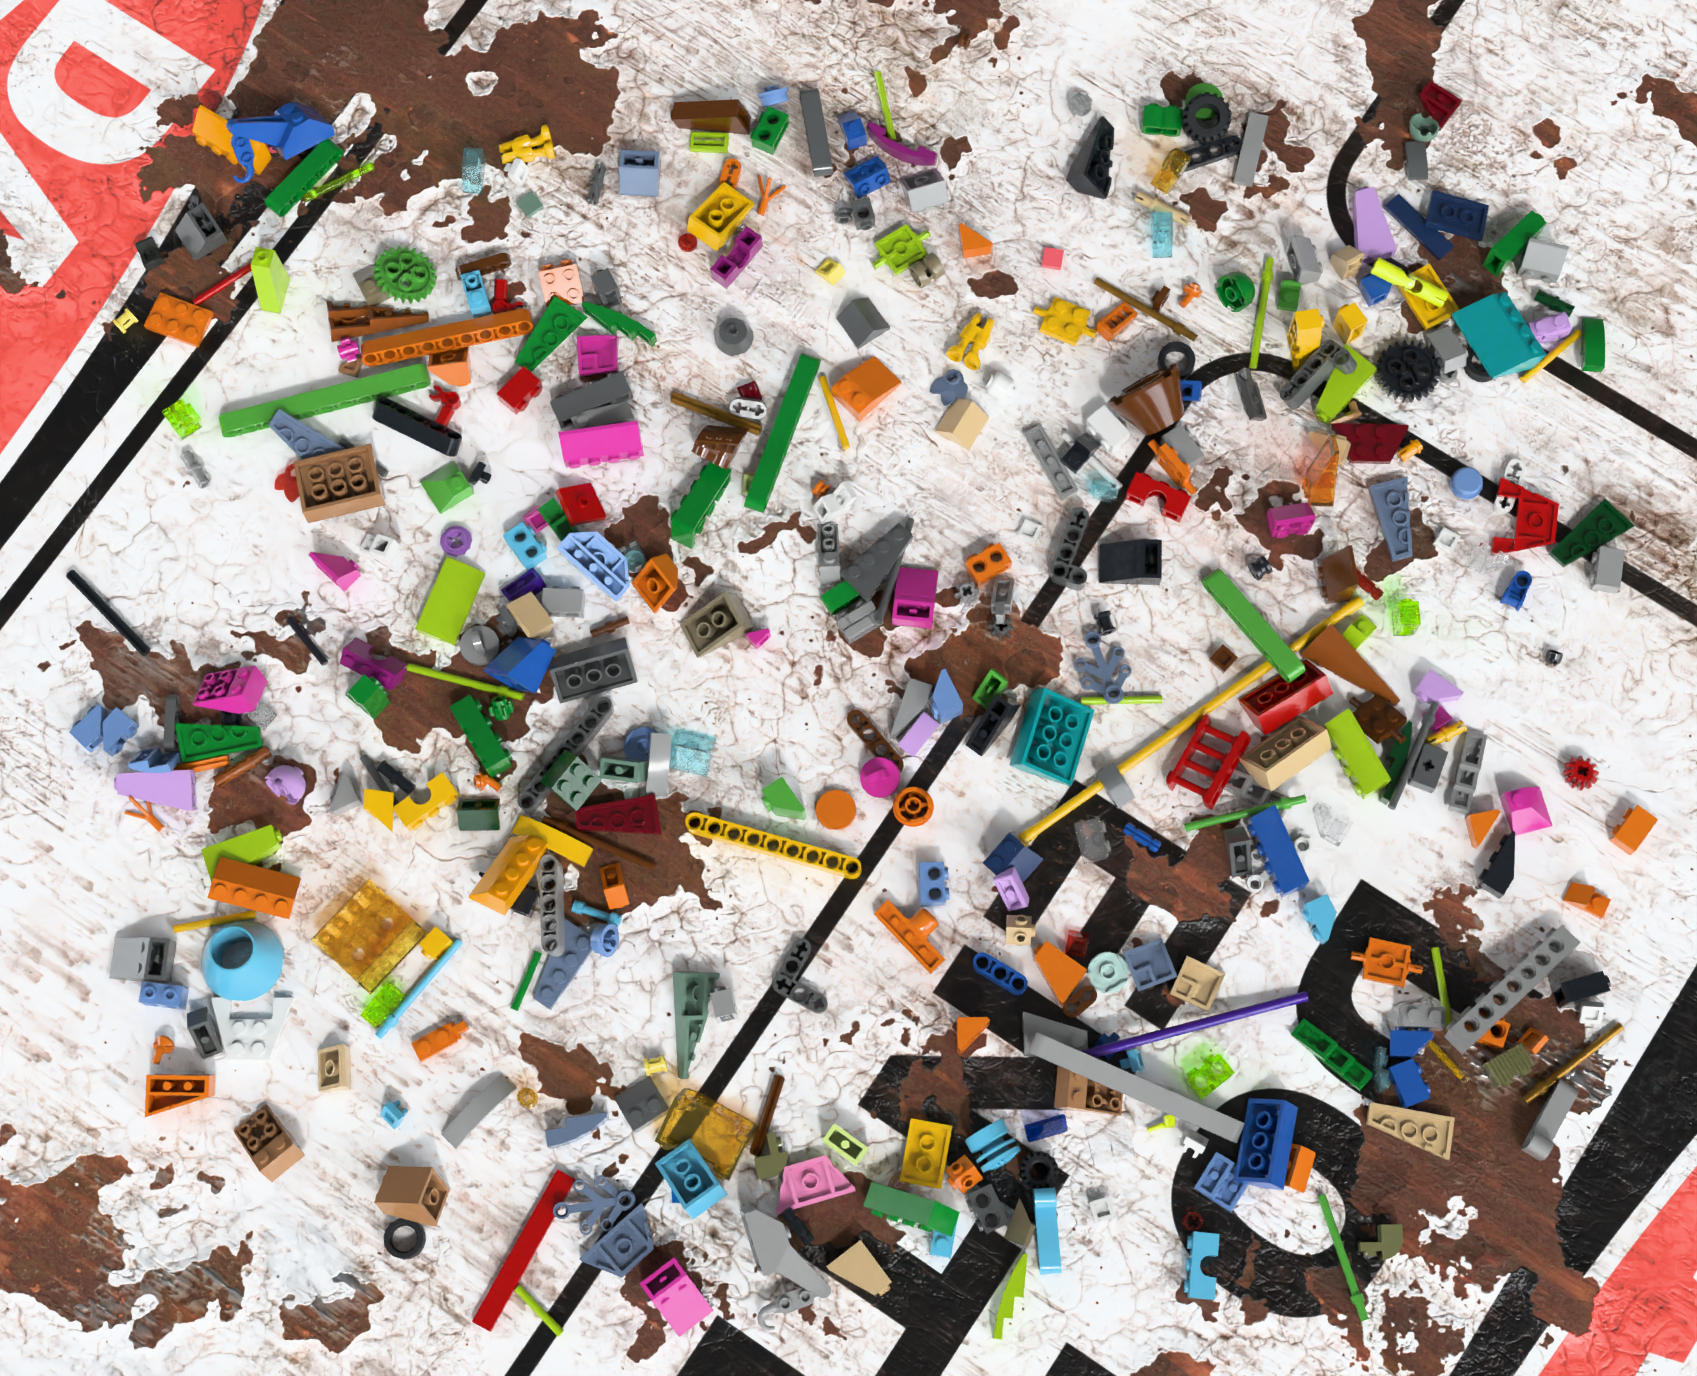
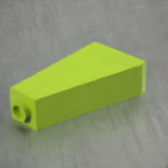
M255 247L250 265L261 310L281 314L290 277L275 250Z
M1347 344L1344 348L1348 350L1357 362V368L1351 374H1343L1335 368L1314 411L1316 418L1328 425L1369 382L1377 370L1373 364Z
M271 824L201 849L211 883L220 857L256 866L282 848L280 841L283 840L280 829H276Z

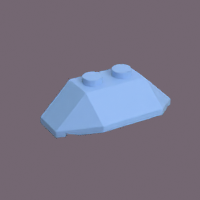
M598 532L569 533L556 547L571 565L616 602L630 587L627 558Z

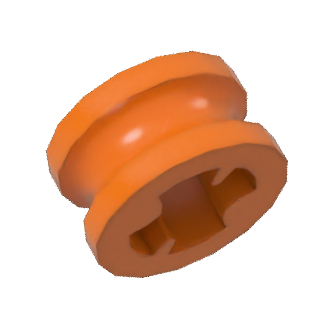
M821 480L813 488L812 494H816L817 498L820 499L828 493L831 486L829 484L825 485V481Z

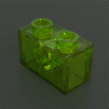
M1402 599L1397 603L1391 613L1393 636H1413L1421 625L1419 601Z

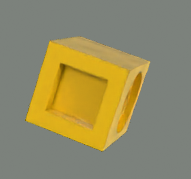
M435 926L419 945L423 948L421 953L429 960L433 957L438 961L453 941Z

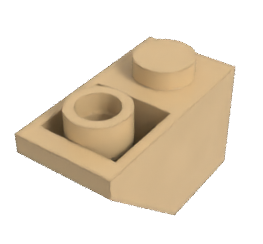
M1348 245L1333 253L1330 263L1341 280L1351 279L1359 273L1365 255L1363 252Z
M1316 430V432L1309 431V437L1322 460L1326 463L1344 467L1351 446L1349 441L1346 440L1347 438L1341 435H1335V437L1327 436L1328 433L1321 430Z

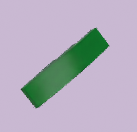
M588 302L582 303L583 311L612 335L619 330L632 341L639 336L651 347L656 344V334L639 322L604 306Z
M554 498L537 509L560 542L569 533L580 532L575 526L570 525L566 514Z
M1304 1018L1291 1033L1294 1039L1357 1090L1361 1091L1373 1076L1371 1071L1339 1047L1337 1042Z

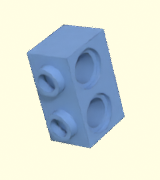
M919 862L921 907L945 906L946 900H950L949 888H945V880H949L948 867H944V862ZM935 869L939 871L940 875L938 878L933 879L929 877V871ZM938 890L941 895L939 898L933 899L929 896V892Z
M142 982L138 1002L145 1006L186 1010L189 989L178 985Z

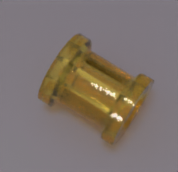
M523 1088L518 1092L517 1100L524 1108L531 1109L537 1105L538 1095L530 1088ZM529 1093V1095L532 1097V1100H528L526 1103L523 1097L527 1096Z

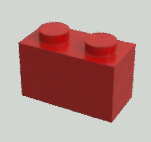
M523 366L496 394L499 401L517 415L527 408L529 401L533 397L536 398L540 395L543 386L541 381Z

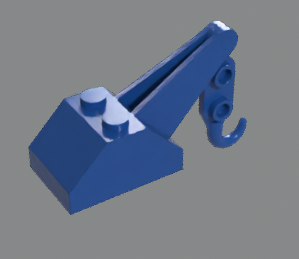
M293 101L277 109L272 116L230 119L226 124V128L233 134L231 145L238 162L247 171L243 178H238L236 175L233 178L238 183H246L253 177L254 152L249 139L269 144L286 161L334 136L335 133L332 125L315 108Z

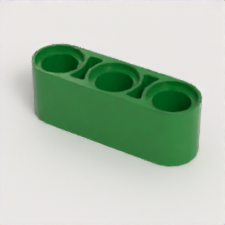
M843 581L824 593L820 599L829 613L835 615L862 597L846 581Z

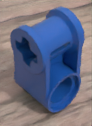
M1527 571L1517 572L1511 579L1499 603H1505L1514 607L1515 611L1518 612L1532 583L1530 573ZM1517 578H1522L1525 581V585H1519Z

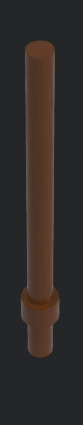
M544 816L541 823L647 869L654 871L656 863L568 826V823L562 820L557 821L547 816Z

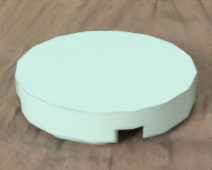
M1103 952L1097 954L1091 960L1087 976L1090 984L1097 991L1112 994L1125 986L1129 977V968L1122 956L1111 952Z

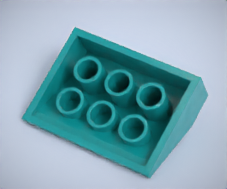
M1506 291L1492 294L1451 315L1491 379L1532 369L1547 355Z
M1046 688L1032 690L1009 765L1023 772L1072 786L1095 710Z

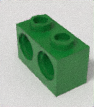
M768 106L766 111L760 114L759 124L757 128H753L750 138L752 139V147L774 155L789 125V115ZM772 120L777 121V122L774 123V124H770V123H769V122L772 121ZM763 136L769 137L766 140L760 139Z

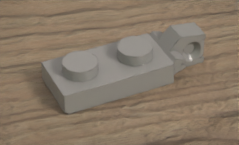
M994 579L991 611L996 616V624H1004L1005 614H1010L1012 610L1014 579Z

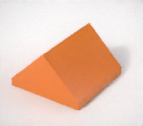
M957 1017V1053L959 1055L989 1026L990 1019L988 1017Z

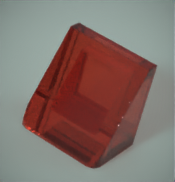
M1069 930L1065 954L1085 958L1089 934Z

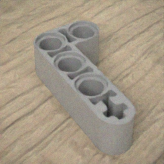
M1561 1079L1557 1081L1523 1142L1522 1151L1539 1161L1545 1160L1554 1146L1552 1141L1579 1093L1578 1089Z

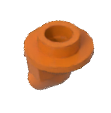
M1191 281L1189 284L1185 283L1183 291L1187 294L1179 302V305L1185 308L1194 297L1199 298L1203 292L1200 289L1201 286Z
M477 771V774L473 777L474 786L478 787L479 791H482L487 784L497 792L502 787L499 782L481 771Z
M161 1035L156 1038L153 1043L155 1052L151 1063L159 1065L163 1053L169 1054L174 1050V1043L169 1037Z

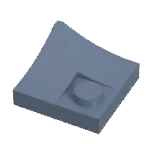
M1162 938L1123 952L1138 992L1177 977Z

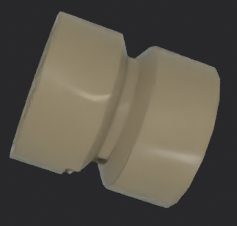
M934 253L924 257L923 262L917 261L909 266L910 274L920 288L930 284L931 279L936 280L945 275V270Z

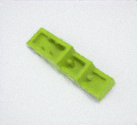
M1028 1254L1021 1256L1003 1292L996 1316L993 1339L1002 1340L1004 1318L1013 1319L1015 1298L1024 1297Z

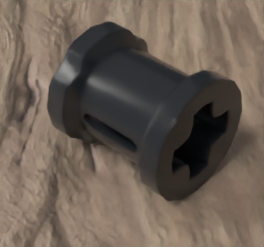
M1110 611L1099 612L1093 616L1094 620L1097 621L1100 636H1106L1116 631L1111 622Z

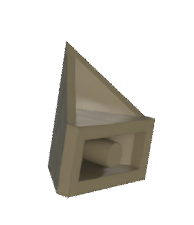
M1019 1198L1004 1238L1028 1249L1036 1226L1031 1224Z

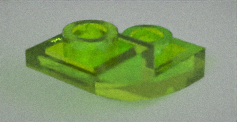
M390 981L375 995L360 1016L374 1028H379L389 1012L396 1009L405 994Z

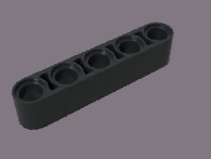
M385 397L377 398L372 418L375 421L450 457L457 456L462 441L461 434Z

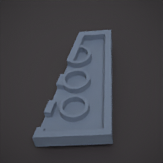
M278 409L268 425L302 460L345 450V448Z
M1408 476L1368 487L1392 562L1409 558L1413 555L1408 503L1409 492L1407 488Z
M565 918V951L559 957L549 956L533 996L536 1001L549 1010H552L593 952L590 946L591 936Z

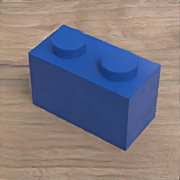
M1413 1058L1386 1069L1402 1108L1410 1107L1430 1098V1088L1426 1081L1423 1082L1420 1075L1422 1074L1421 1067L1418 1062H1414Z

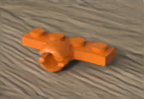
M887 900L874 913L881 923L930 974L946 960L928 940V936L939 924L937 919L928 910L922 908L913 917L908 919L890 900Z

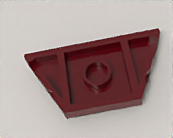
M1331 424L1332 431L1336 435L1346 437V440L1351 444L1347 459L1349 463L1390 464L1409 428V425Z

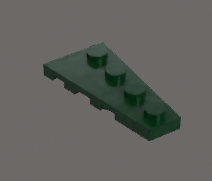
M1604 499L1549 555L1564 568L1631 530L1635 525Z

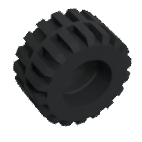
M1205 92V94L1200 93L1193 97L1187 103L1182 113L1183 131H1186L1187 137L1190 136L1192 138V141H1198L1199 144H1208L1219 140L1225 135L1232 120V112L1229 110L1228 102L1225 103V99L1222 96L1219 98L1216 93L1212 95L1210 92ZM1202 108L1213 110L1218 119L1216 126L1211 129L1200 127L1195 119L1197 111Z

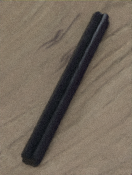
M70 570L66 574V578L142 656L150 653L151 649L75 570Z

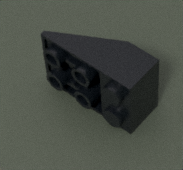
M1138 539L1100 544L1099 583L1160 585L1162 578V540Z

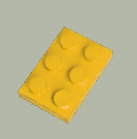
M1430 263L1410 273L1447 291ZM1415 280V285L1411 290H1419L1422 286L1421 282ZM1396 285L1426 332L1453 318L1451 315L1460 310L1450 294H1448L1443 306L1439 308L1407 292L1402 286Z
M911 1118L899 1182L941 1190L952 1126Z

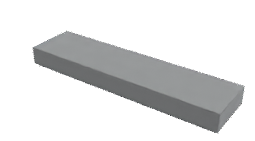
M1253 112L1249 114L1233 181L1234 184L1252 187L1269 118L1267 115Z
M1041 424L1024 431L1023 436L1059 499L1063 500L1077 493L1078 488L1065 465L1061 463V458Z

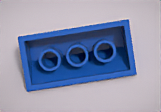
M1276 805L1271 806L1250 818L1247 830L1251 837L1254 836L1257 842L1255 844L1259 856L1262 855L1266 862L1264 863L1265 871L1268 875L1271 874L1274 880L1272 882L1276 894L1279 893L1282 898L1304 889L1310 880Z
M1249 1098L1234 1181L1264 1189L1284 1190L1298 1107L1286 1100Z

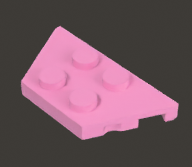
M823 1155L784 1168L776 1212L780 1214L788 1207L794 1210L852 1193L856 1190L827 1156Z

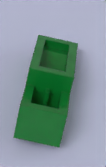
M1585 317L1582 319L1581 371L1601 373L1605 368V330L1603 319Z

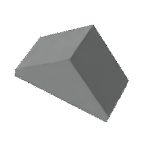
M345 773L342 775L328 810L334 816H338L362 804L351 778Z

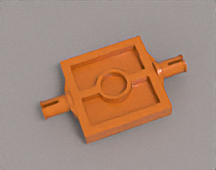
M1155 439L1150 441L1148 446L1155 452L1157 463L1179 489L1185 488L1190 495L1196 493L1197 489L1189 479L1191 469L1186 462H1182L1177 457L1178 453L1172 446L1169 447L1166 443L1160 447Z
M1370 937L1365 953L1355 951L1351 953V960L1363 962V980L1404 988L1409 971L1422 974L1423 965L1411 964V946Z

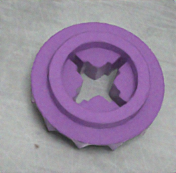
M451 526L442 533L440 545L448 555L458 557L459 555H465L471 549L472 537L466 528ZM458 537H460L459 540L463 545L456 544L453 547L454 543L451 541V539L456 540Z

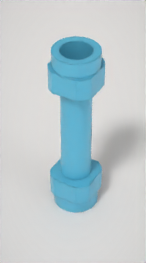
M578 900L574 901L571 910L579 915L584 913L608 921L610 924H615L616 927H619L622 920V915L611 912L610 914L586 906L585 902Z

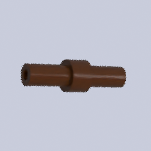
M627 616L613 622L610 620L605 622V625L590 630L592 638L607 632L610 634L615 632V629L630 624Z

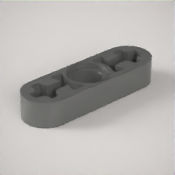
M167 694L163 737L165 752H173L178 749L175 723H180L181 701L179 694Z

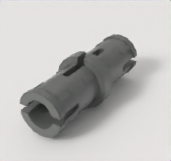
M595 165L586 199V202L592 204V200L594 201L593 205H598L600 192L604 188L603 180L607 170L603 165H601V169H599L600 165Z

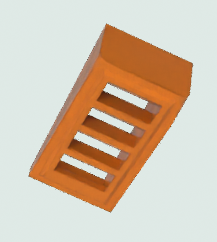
M1124 301L1098 322L1096 326L1097 333L1110 342L1138 316V313ZM1121 311H1123L1124 313H1126V314L1128 315V317H1126L1124 314H1122Z

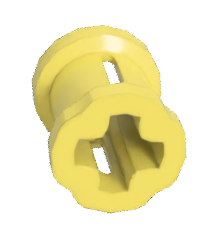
M127 308L119 318L112 320L123 334L126 333V329L134 322H138L137 318Z
M665 1054L651 1059L643 1058L647 1076L661 1071L668 1072Z

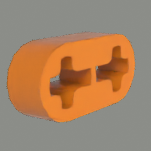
M731 158L725 162L719 186L723 182L727 183L729 179L731 187L735 190L737 189L742 170L741 164L737 159ZM735 165L736 169H734L733 173L730 174V168H732V166Z

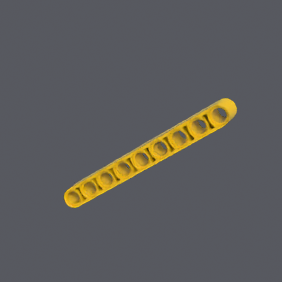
M697 812L688 814L685 819L688 831L698 836L848 879H856L861 874L860 861L851 856ZM693 819L700 820V825L693 828L690 826V822ZM712 825L720 826V830L717 833H711L709 828ZM733 830H737L740 833L736 839L729 837V833ZM757 836L759 841L753 845L748 842L749 838ZM770 842H777L779 847L776 850H770L768 848ZM791 847H796L799 850L798 854L794 856L789 855L787 851ZM810 853H816L818 859L816 861H809L807 856ZM834 858L838 861V864L835 867H829L827 861ZM855 864L858 869L856 872L850 873L846 870L847 866Z

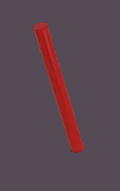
M251 262L192 300L196 306L200 305L251 272Z

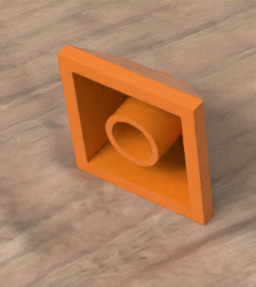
M469 346L430 354L428 370L451 386L457 385L462 387L468 385L472 379Z
M667 553L651 558L631 582L654 613L659 611L677 589L678 568Z

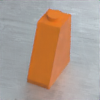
M1048 941L1043 945L1039 943L1033 952L1035 954L1033 961L1057 1002L1063 1006L1086 974L1087 969Z

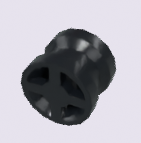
M1260 556L1256 562L1248 564L1249 571L1257 581L1263 579L1265 574L1273 572L1270 563L1264 556Z

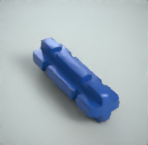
M1127 823L1123 829V833L1133 836L1134 840L1145 847L1149 846V849L1153 852H1157L1161 846L1160 841L1157 839L1153 840L1152 836L1139 828L1136 829L1131 823Z

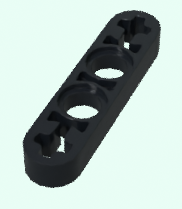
M1229 136L1178 153L1172 157L1170 168L1174 173L1181 174L1235 156L1241 151L1242 140L1237 136ZM1230 143H1233V145H1237L1236 149H1234L1232 146L1229 147ZM1212 148H1218L1220 150V154L1214 156L1210 153V150ZM1200 154L1203 159L1196 162L1192 159V156ZM1176 161L1183 163L1182 167H1180L1178 164L1176 165Z

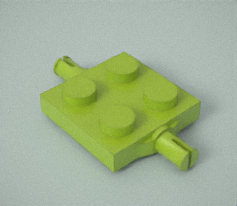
M907 224L903 225L874 243V247L879 252L881 258L872 262V266L876 270L885 264L895 276L907 270L909 266L917 261H922L928 255L922 245V241L931 237L930 232L926 229L917 235Z

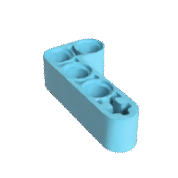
M1055 1187L1033 1189L1040 1275L1060 1274L1061 1258L1056 1213Z

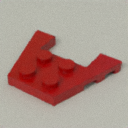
M1500 478L1497 497L1518 499L1514 539L1493 537L1490 556L1554 544L1559 503L1526 490L1518 484H1513L1505 478Z

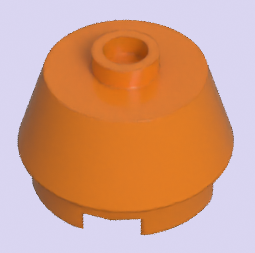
M908 787L901 790L893 801L895 817L900 823L909 827H918L925 824L933 814L934 803L927 791L919 787Z

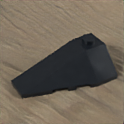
M1104 116L1100 117L1071 164L1066 181L1078 193L1100 199L1107 198L1112 178L1109 177V168L1113 164V161L1110 160V150H1113L1115 129Z

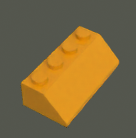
M200 105L192 130L196 137V142L203 147L209 146L219 156L221 154L226 156L231 163L235 165L237 163L240 164L231 145L233 134L226 128L228 120ZM249 139L254 152V173L260 176L272 159V156L265 143Z
M530 834L511 837L472 890L469 899L505 916L538 870L540 859L547 855V842Z

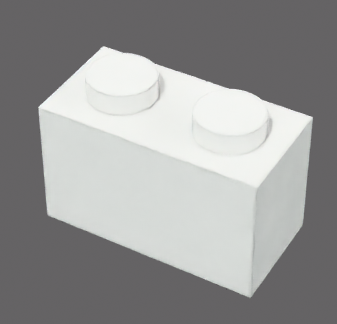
M1105 405L1086 419L1085 429L1087 433L1092 437L1095 436L1099 440L1101 447L1105 451L1108 450L1111 454L1130 438L1131 432Z

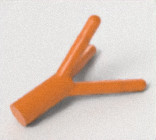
M758 175L762 199L757 214L764 216L768 202L784 190L786 186L782 185L768 196L772 179L768 178L764 192L761 175Z
M129 796L128 799L143 814L125 811V814L147 820L160 832L165 826L153 815L151 802L146 801L147 812L132 796Z

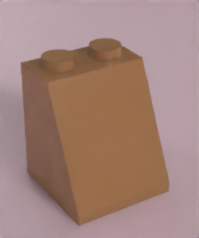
M388 1166L374 1203L383 1214L436 1227L450 1189L433 1167Z

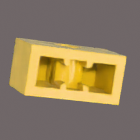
M1354 302L1350 305L1345 304L1338 309L1332 327L1346 345L1362 336L1368 320Z

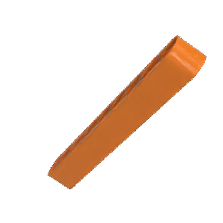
M517 309L365 341L361 345L362 363L365 366L373 367L526 335L533 330L531 313L527 309Z

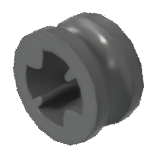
M839 208L834 212L835 216H837L835 221L838 224H846L853 220L850 208Z

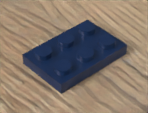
M1433 190L1430 195L1425 227L1481 242L1484 236L1489 205Z

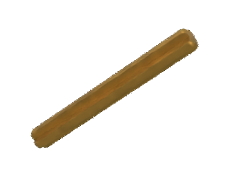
M673 392L670 398L671 403L736 428L749 429V433L757 436L762 431L761 424L735 416L730 412L683 394Z

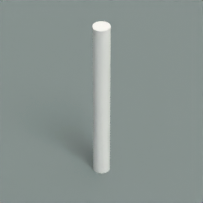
M1064 432L1061 437L1073 446L1075 438L1069 432ZM1094 456L1087 461L1117 491L1123 486Z

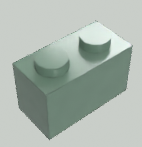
M617 756L602 757L599 778L633 783L646 781L648 761Z

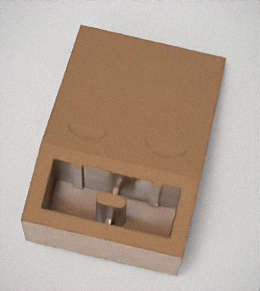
M1058 1066L1054 1108L1121 1116L1122 1093Z
M267 1104L233 1131L259 1172L271 1182L305 1156L298 1143Z

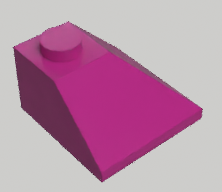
M316 552L308 554L314 564L343 592L361 576L357 570L359 566L352 559L348 561L343 556Z
M1524 787L1505 792L1500 797L1510 831H1514L1515 836L1553 826L1540 787Z

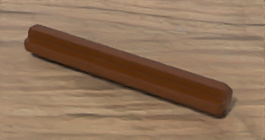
M774 1075L749 1151L751 1155L757 1157L761 1155L785 1078L783 1076Z

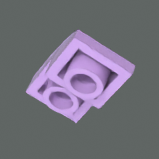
M924 711L898 743V746L912 757H915L940 723Z

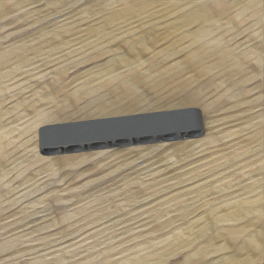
M601 696L593 702L521 792L517 802L523 812L527 814L534 813L551 793L546 787L541 791H537L536 786L541 783L540 780L564 750L570 751L579 757L614 712V707L609 698ZM602 704L609 705L606 711L599 710ZM589 720H596V724L593 727L586 726ZM578 735L584 736V739H583L582 742H580V743H575V742H574V738H575L576 736H578ZM526 799H533L532 805L529 807L523 806V802Z

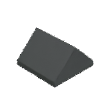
M869 297L852 300L836 318L857 349L890 330V326Z

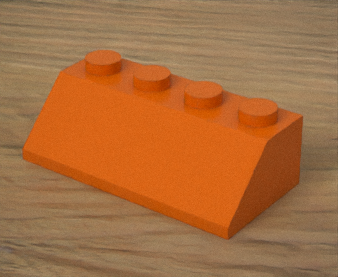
M220 857L207 898L289 919L301 878Z

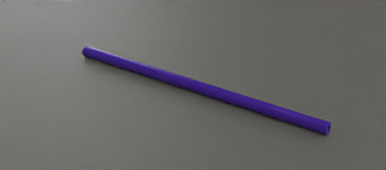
M1306 991L1081 1050V1052L1095 1058L1307 1002L1308 995Z

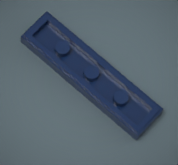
M1399 193L1384 206V209L1438 261L1453 249L1454 245L1438 230L1425 227L1426 219Z

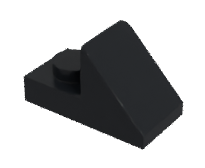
M1086 432L1075 439L1074 445L1061 458V463L1076 474L1101 447V444Z

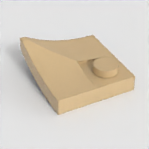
M1187 956L1170 995L1209 1012L1226 974Z

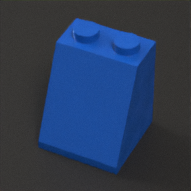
M528 636L526 638L517 637L484 668V672L511 689L536 694L556 650L550 647V642L539 638V640Z

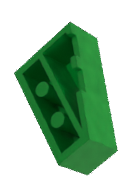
M365 674L345 694L374 720L390 704L387 698L389 694L381 686V683L373 676L369 679Z

